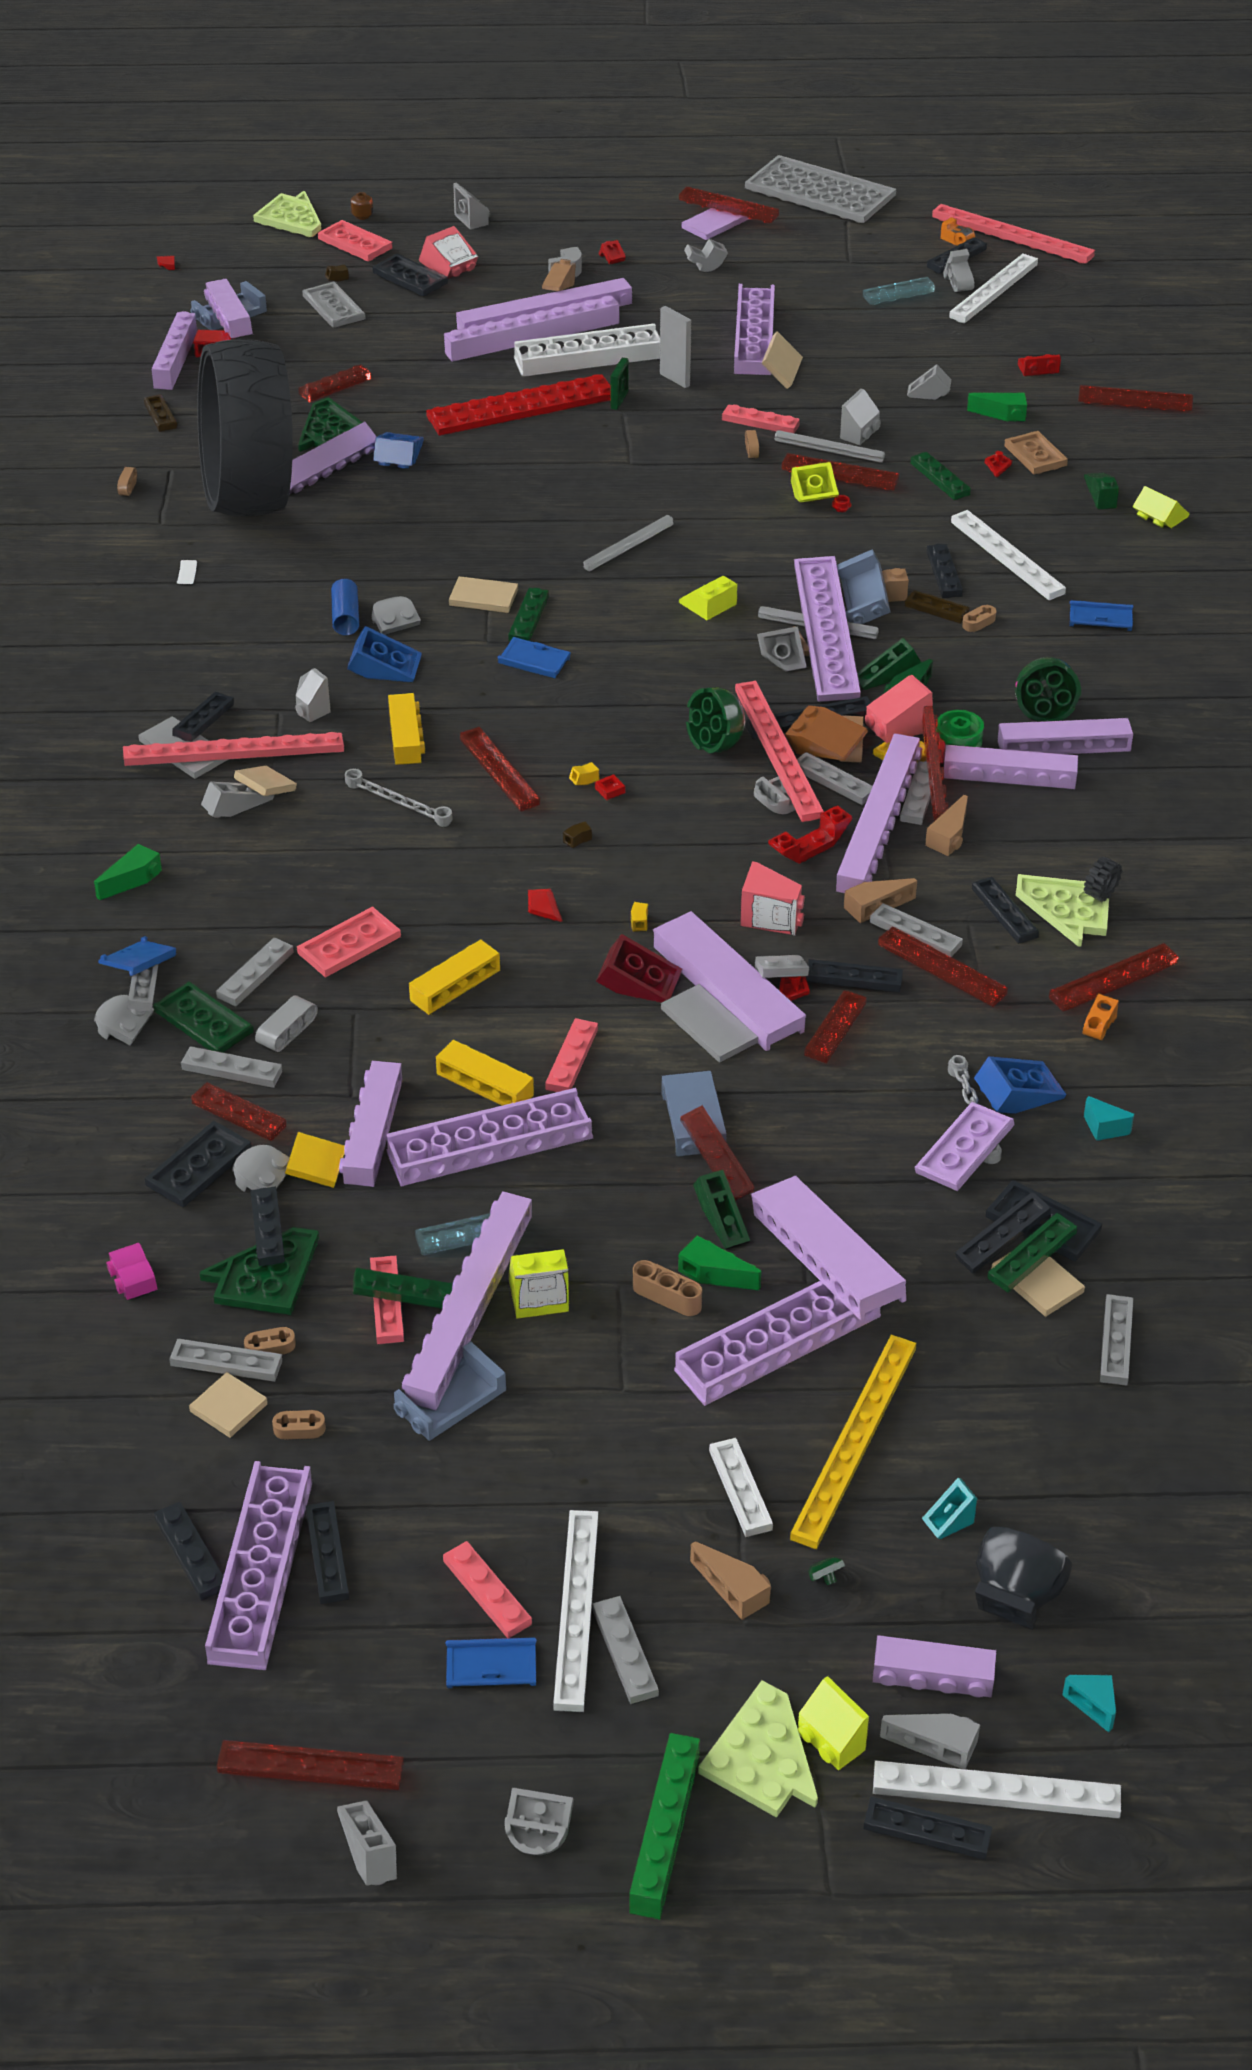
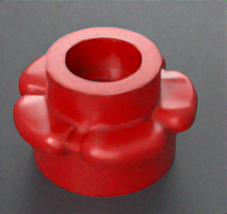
M838 495L832 502V507L841 513L846 512L852 506L850 498L846 495Z

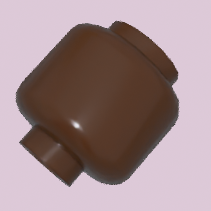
M358 192L351 198V213L357 219L365 220L373 214V199L364 192Z

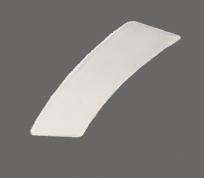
M181 560L177 584H193L197 566L196 560Z

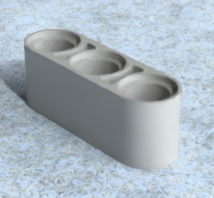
M297 995L291 997L258 1028L255 1036L256 1042L276 1052H280L312 1023L318 1012L317 1005Z

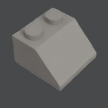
M453 183L455 216L470 230L489 225V209L462 186Z
M860 389L842 405L840 439L861 445L877 431L881 424L879 420L880 411L864 389Z

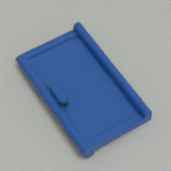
M1071 600L1069 626L1074 627V624L1119 627L1128 628L1127 631H1132V609L1134 606Z
M513 637L502 655L498 656V663L556 678L566 661L570 660L571 652Z
M144 936L140 942L111 955H101L98 962L103 965L127 970L130 976H133L175 957L176 948L149 942L147 937Z
M537 1639L447 1640L445 1643L447 1646V1688H453V1686L514 1684L536 1686L535 1643Z

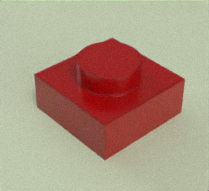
M614 774L595 781V789L606 800L625 793V785Z

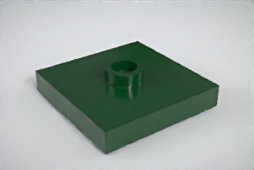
M624 357L621 358L611 374V409L614 410L619 408L629 391V360Z

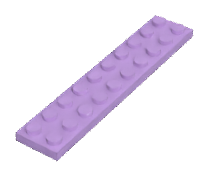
M835 556L794 559L817 700L821 702L860 698V687Z

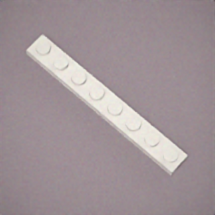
M1021 254L950 311L949 318L960 323H966L1037 266L1038 258Z
M966 510L952 515V524L1046 599L1051 600L1065 594V586L970 511Z
M570 1510L554 1693L555 1711L584 1712L598 1511Z
M875 1761L873 1794L1120 1818L1121 1785Z

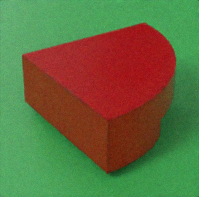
M174 256L157 257V263L160 267L164 266L167 270H175Z

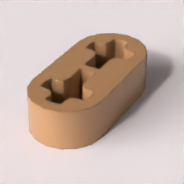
M746 430L745 445L748 458H759V443L756 430Z
M124 468L118 480L117 490L119 495L130 496L137 482L136 468Z
M983 605L966 613L963 616V629L969 632H976L992 624L996 619V609L990 605Z
M287 1327L253 1332L244 1339L245 1349L277 1354L290 1353L296 1346L295 1334L293 1330Z
M315 1410L284 1411L276 1414L272 1420L274 1434L280 1439L318 1438L326 1429L324 1415ZM312 1422H316V1423H315V1426H310V1425H311ZM288 1423L287 1427H283V1424Z

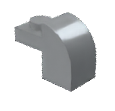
M708 239L702 250L688 244L684 249L688 260L696 263L699 270L703 272L717 269L728 254L723 244L712 239Z
M578 247L561 249V257L548 259L549 272L553 264L559 262L560 259L571 260V263L576 264L575 277L580 275L582 271V255Z

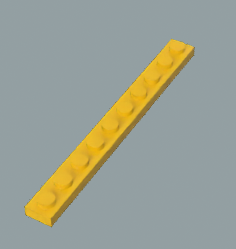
M894 1335L890 1336L791 1531L790 1540L814 1549L818 1548L916 1350L915 1342Z

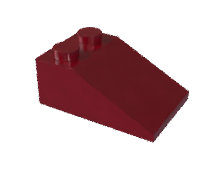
M621 934L610 948L596 982L618 994L662 1003L671 998L682 968Z

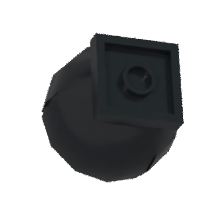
M991 1527L980 1543L976 1559L981 1580L975 1591L978 1609L1033 1630L1037 1621L1036 1610L1054 1600L1061 1593L1070 1578L1073 1564L1063 1552L1034 1536L1006 1527Z

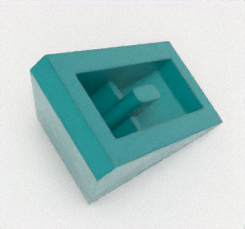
M1090 1096L1086 1099L1084 1118L1096 1141L1125 1136L1131 1133L1134 1119L1133 1113Z
M957 1478L922 1519L938 1539H942L974 1523L977 1497L961 1478Z
M1067 1676L1065 1678L1063 1696L1106 1731L1110 1732L1113 1729L1116 1715L1112 1676Z

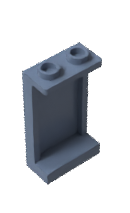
M247 281L240 283L241 293L236 295L248 315L253 317L267 312L265 295ZM195 300L191 301V313H195L196 320L202 323L203 326L209 330H217L223 327L209 304L202 306Z
M873 550L837 564V571L842 581L847 606L846 618L849 622L864 624L891 612L881 564Z
M711 1071L662 1076L663 1100H666L676 1142V1155L685 1156L725 1151L726 1130Z
M469 1342L463 1346V1358L437 1410L415 1405L399 1389L394 1392V1409L401 1418L405 1417L411 1423L416 1433L422 1434L430 1441L506 1391L505 1372L478 1347Z

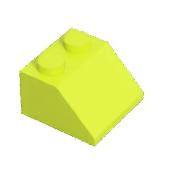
M831 462L792 468L791 484L794 496L799 502L838 497L839 494Z
M1144 486L1133 505V508L1138 511L1137 515L1145 520L1150 518L1154 520L1153 523L1161 528L1164 525L1173 528L1189 516V513L1177 501Z
M721 576L679 599V603L705 620H709L737 605V584L727 577Z
M827 1676L822 1680L800 1711L798 1732L805 1742L811 1743L819 1751L820 1756L825 1762L831 1763L839 1771L865 1751L869 1716Z

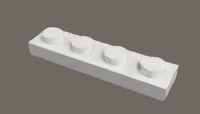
M733 1438L710 1444L709 1452L745 1537L772 1531V1520L737 1439Z

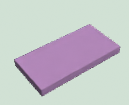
M729 199L682 222V228L708 240L754 217V211Z
M971 1102L915 1166L916 1173L958 1191L1014 1126V1119Z

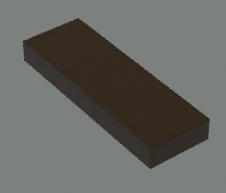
M162 394L143 398L144 405L159 432L177 428V422Z
M913 590L905 600V607L959 624L963 622V616L970 609V607Z

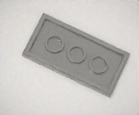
M335 282L302 290L303 297L332 328L366 319L365 313Z
M664 306L660 309V374L687 388L690 386L691 319Z
M173 716L139 734V741L145 745L189 742L172 736V728L180 722ZM199 735V736H198L196 739H194L192 742H196V741H198V740H203V741H209V740H207V739L204 738L203 736ZM228 759L172 764L196 779Z
M700 984L661 1003V1010L719 1063L758 1043V1036Z

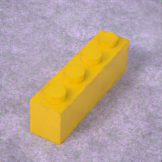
M414 693L388 695L395 765L421 763V754H425L424 741H422L423 730L419 701L415 702Z
M480 939L410 982V1001L428 1015L499 972L500 953Z
M452 1040L436 1056L438 1075L502 1106L531 1099L534 1096L533 1077L455 1040Z

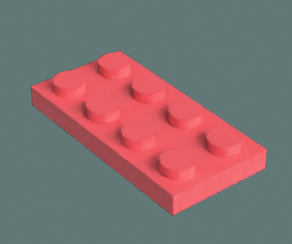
M343 220L318 232L319 240L351 253V255L360 257L365 261H371L392 249L391 241Z
M371 907L297 946V952L326 978L400 938L401 930L374 907Z

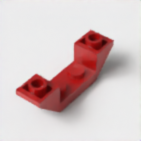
M837 805L820 814V828L797 840L789 833L784 832L770 839L768 844L783 856L800 864L833 847L852 821V816Z

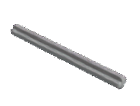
M779 430L775 433L776 442L882 463L885 458V452Z
M666 515L586 559L583 562L584 569L592 571L673 525V518Z
M761 606L759 609L758 617L761 619L805 626L803 613ZM847 622L850 635L877 639L878 627Z

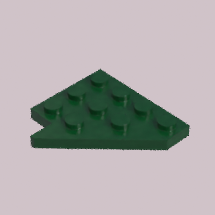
M329 397L314 402L298 442V451L301 452L313 446L316 448L363 422Z
M293 1227L282 1232L285 1262L259 1266L255 1245L200 1271V1280L218 1283L213 1296L214 1304L291 1315L316 1249L319 1231Z

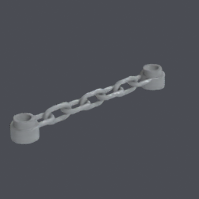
M349 769L345 772V783L350 788L360 787L367 789L383 798L392 800L395 803L435 819V822L441 827L448 826L452 821V810L449 807L429 808L425 804L411 798H406L399 793L363 779L362 772L359 769ZM372 786L378 788L377 791L371 789ZM384 791L388 792L389 796L383 794ZM397 796L402 799L401 801L395 799V797ZM407 802L413 803V806L408 805ZM421 806L425 808V811L420 810L418 808Z
M955 1055L949 1060L948 1073L956 1077L959 1082H962L964 1088L962 1094L967 1104L971 1102L977 1104V1094L968 1082L970 1078L967 1071L968 1062L965 1057ZM971 1091L973 1097H971L969 1101L967 1095H969ZM999 1144L986 1157L985 1163L995 1164L1000 1161L1002 1149Z

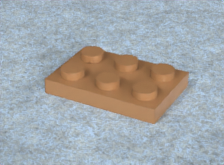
M1039 431L1005 439L1004 446L1033 474H1040L1067 466L1068 459Z

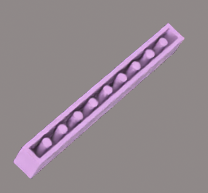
M624 278L461 311L456 313L457 329L462 330L470 326H480L487 322L502 321L505 318L511 319L520 315L533 314L537 311L551 310L554 307H564L572 303L577 304L587 300L600 299L604 296H612L619 303V306L632 304V287Z
M604 296L600 299L587 300L577 304L572 303L564 307H554L551 310L537 311L533 314L520 315L511 319L505 318L502 321L487 322L480 326L452 330L451 332L444 333L445 354L451 361H457L514 348L515 341L569 335L619 324V303L612 296Z
M894 733L837 873V892L845 893V890L863 882H872V873L876 874L878 867L877 859H881L883 856V844L887 845L890 834L889 830L894 828V816L899 815L900 802L905 800V788L910 787L911 774L916 772V760L920 761L922 748L919 747L920 738Z
M502 1191L498 1201L495 1200L490 1211L491 1215L489 1219L483 1221L481 1235L479 1238L476 1237L474 1239L470 1256L465 1257L460 1276L456 1275L454 1278L451 1294H447L444 1298L443 1310L440 1314H436L433 1321V1329L430 1334H426L423 1340L421 1353H417L414 1357L411 1373L406 1374L403 1379L402 1389L405 1390V1395L415 1405L437 1410L463 1357V1346L471 1341L511 1260V1256H513L532 1217V1199Z

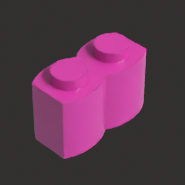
M140 1243L109 1252L110 1261L106 1262L110 1276L116 1275L114 1282L119 1294L124 1293L126 1299L129 1300L158 1290L154 1273Z

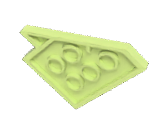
M302 191L296 197L281 193L253 215L254 222L269 225L276 229L287 230L291 233L302 234L306 237H313L321 230V223L305 191Z
M1018 874L1016 897L1077 946H1082L1083 934L1106 936L1109 899L1107 898L1106 901L1101 902L1085 894L1084 882L1086 881Z
M761 1681L699 1765L698 1774L775 1817L779 1815L792 1795L816 1807L818 1796L788 1694Z

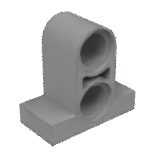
M968 249L951 251L943 272L944 278L950 280L954 292L973 290L974 278L967 262L969 257Z

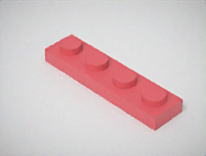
M728 404L722 413L723 421L772 431L779 430L795 433L800 424V419L789 415L783 416L773 412L758 411L754 408L739 407L738 405Z
M574 1019L545 1082L546 1090L560 1092L572 1089L598 1031V1023Z
M396 1256L370 1258L371 1270L398 1274ZM373 1297L377 1344L404 1342L401 1302Z
M467 1541L443 1554L444 1563L507 1638H511L532 1625V1617Z

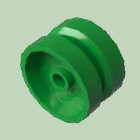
M951 710L939 716L936 723V736L945 741L946 745L982 748L984 722L981 717L966 710Z

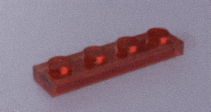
M355 365L353 368L339 371L337 374L323 377L321 380L299 387V395L308 402L367 381L371 379V372L362 365Z
M844 990L806 1046L804 1056L827 1063L866 1005V997Z
M208 1082L191 1096L192 1104L270 1141L287 1126L286 1119Z
M703 1105L680 1117L681 1123L712 1172L724 1170L735 1201L753 1192L755 1189L754 1185Z

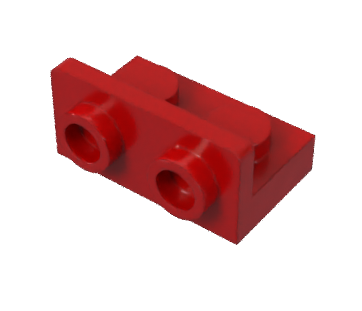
M1045 354L1037 357L1027 356L1025 358H1018V366L1024 376L1060 372V355Z

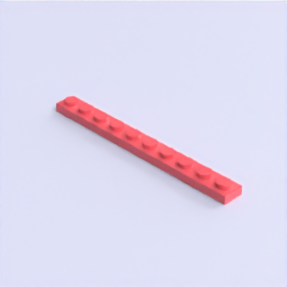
M940 204L933 210L932 217L940 221H946L952 217L957 219L956 224L970 227L973 231L977 230L986 235L997 236L1002 240H1010L1016 244L1030 246L1032 249H1040L1048 254L1060 255L1062 258L1073 259L1079 263L1087 264L1095 254V250L943 204Z
M751 681L735 684V691L801 821L820 819V814L824 811L757 682Z
M335 732L123 746L125 766L344 752L342 734Z

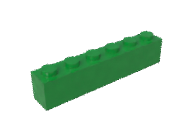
M674 1733L669 1734L630 1890V1914L661 1919L699 1762V1738Z

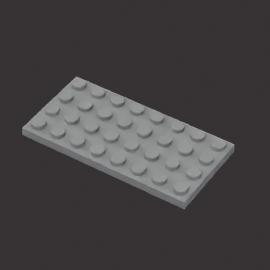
M780 155L745 182V188L752 192L763 193L769 197L780 198L782 201H790L796 205L807 206L813 210L824 211L827 214H834L844 219L848 218L857 223L866 222L896 196L895 188Z

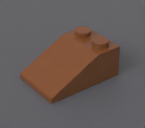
M808 705L785 735L792 749L796 751V754L803 755L807 752L815 757L845 761L867 734L868 730L825 707Z

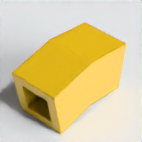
M592 762L583 766H573L569 779L575 785H588L599 780V769Z
M634 902L631 910L633 932L647 931L648 904Z

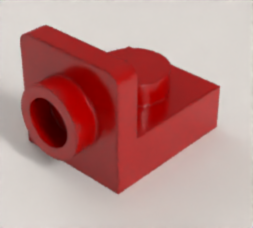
M618 240L602 243L599 255L600 257L605 256L609 265L625 261L626 255Z

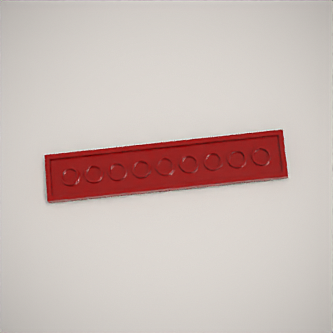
M595 374L591 377L576 378L571 381H561L557 384L541 385L537 388L523 389L513 393L507 392L503 395L488 396L483 399H473L469 402L435 407L427 410V418L440 436L611 400V386L602 374Z

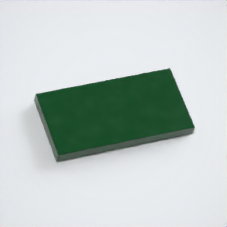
M187 982L153 1005L154 1012L211 1051L223 1053L254 1032L252 1024L191 982Z

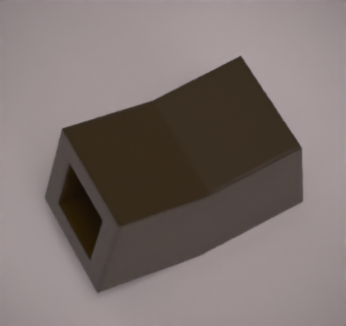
M327 265L325 277L329 281L339 282L348 280V268L345 265Z
M586 821L572 825L563 831V843L571 848L592 840V829Z

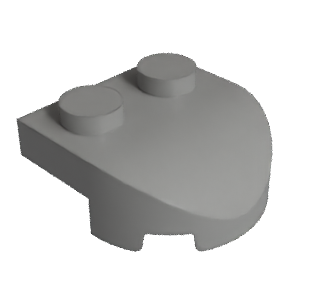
M399 596L376 602L373 606L372 621L377 624L380 633L383 635L420 625L419 615L412 601L406 597Z
M762 776L756 781L754 797L768 809L778 814H788L795 811L779 776L769 781Z
M799 955L756 956L755 969L762 978L808 976L809 966Z
M128 995L115 996L99 1007L94 1021H96L98 1033L102 1037L108 1039L112 1035L131 1046L151 1017L154 1009L152 1008L151 1012H135L132 1009H127Z
M257 1145L249 1148L234 1163L232 1172H234L236 1178V1185L244 1192L247 1188L254 1190L276 1186L277 1189L287 1176L285 1171L290 1157L269 1145Z
M512 1788L507 1817H505V1830L509 1840L519 1851L529 1855H545L555 1851L564 1843L568 1835L574 1799L572 1797Z

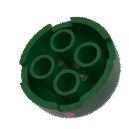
M1044 657L1030 662L1021 670L1015 684V696L1021 711L1029 719L1044 722L1061 721L1075 710V706L1081 696V685L1075 671L1069 664L1058 658ZM1046 680V684L1043 685L1041 681Z
M720 687L701 688L695 691L687 704L690 710L689 721H686L687 732L693 745L698 750L704 749L708 753L729 750L737 744L744 731L745 716L740 701L732 692Z

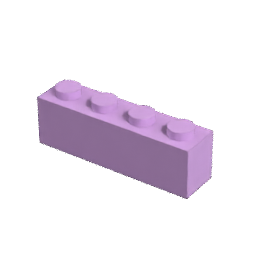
M877 1636L873 1682L886 1686H906L917 1690L929 1689L943 1693L968 1694L974 1697H992L996 1650Z

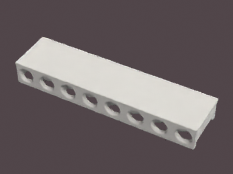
M655 323L514 342V359L522 377L618 364L622 357L628 358L629 362L660 359V337L656 331ZM649 329L653 332V334L650 336V334L648 332H645V330ZM633 332L635 334V337L632 339V336L627 333ZM609 335H617V340L614 342V338ZM592 337H599L600 341L597 343ZM580 339L582 344L579 346V343L573 340ZM557 341H562L564 343V347L562 349L561 345L556 343ZM538 344H545L546 349L543 351V348ZM527 346L528 352L521 354L519 348Z

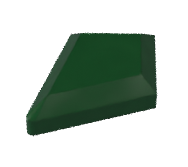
M827 1558L811 1565L808 1574L811 1581L823 1577L826 1585L837 1581L834 1571L845 1565L843 1560L839 1558Z

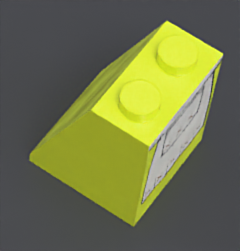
M564 1249L511 1256L509 1284L516 1319L569 1312L568 1266Z

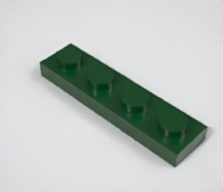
M922 452L911 457L910 464L953 500L970 495L971 488L928 452Z
M540 588L528 589L508 634V641H511L513 637L527 641L531 640L549 598V590Z
M1056 1213L988 1272V1279L1008 1293L1077 1233V1226Z
M356 1268L353 1280V1294L442 1308L445 1296L447 1294L450 1295L452 1292L453 1283Z

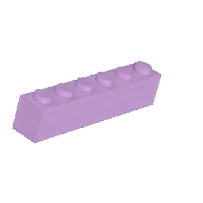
M222 279L207 282V289L204 290L206 301L208 300L213 312L216 313V317L220 320L221 326L224 327L225 333L228 332L231 338L253 334L250 316L228 280Z
M177 312L152 367L154 389H173L197 333L195 313Z
M366 422L292 460L289 494L292 492L296 494L305 485L311 486L318 481V478L322 476L326 478L333 470H341L348 462L354 463L361 455L372 453L375 449L376 436Z
M1128 718L999 724L998 732L1000 749L1053 754L1131 751L1133 738Z
M946 745L943 778L1075 789L1078 756Z
M372 1061L370 1070L365 1071V1088L361 1087L360 1105L355 1106V1122L350 1124V1140L345 1142V1158H341L339 1164V1172L343 1173L344 1184L371 1187L375 1185L387 1134L389 1133L402 1085L401 1063Z

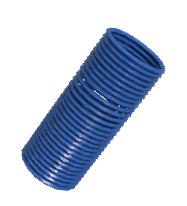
M340 579L331 588L332 624L338 634L351 635L359 628L358 588L352 580Z

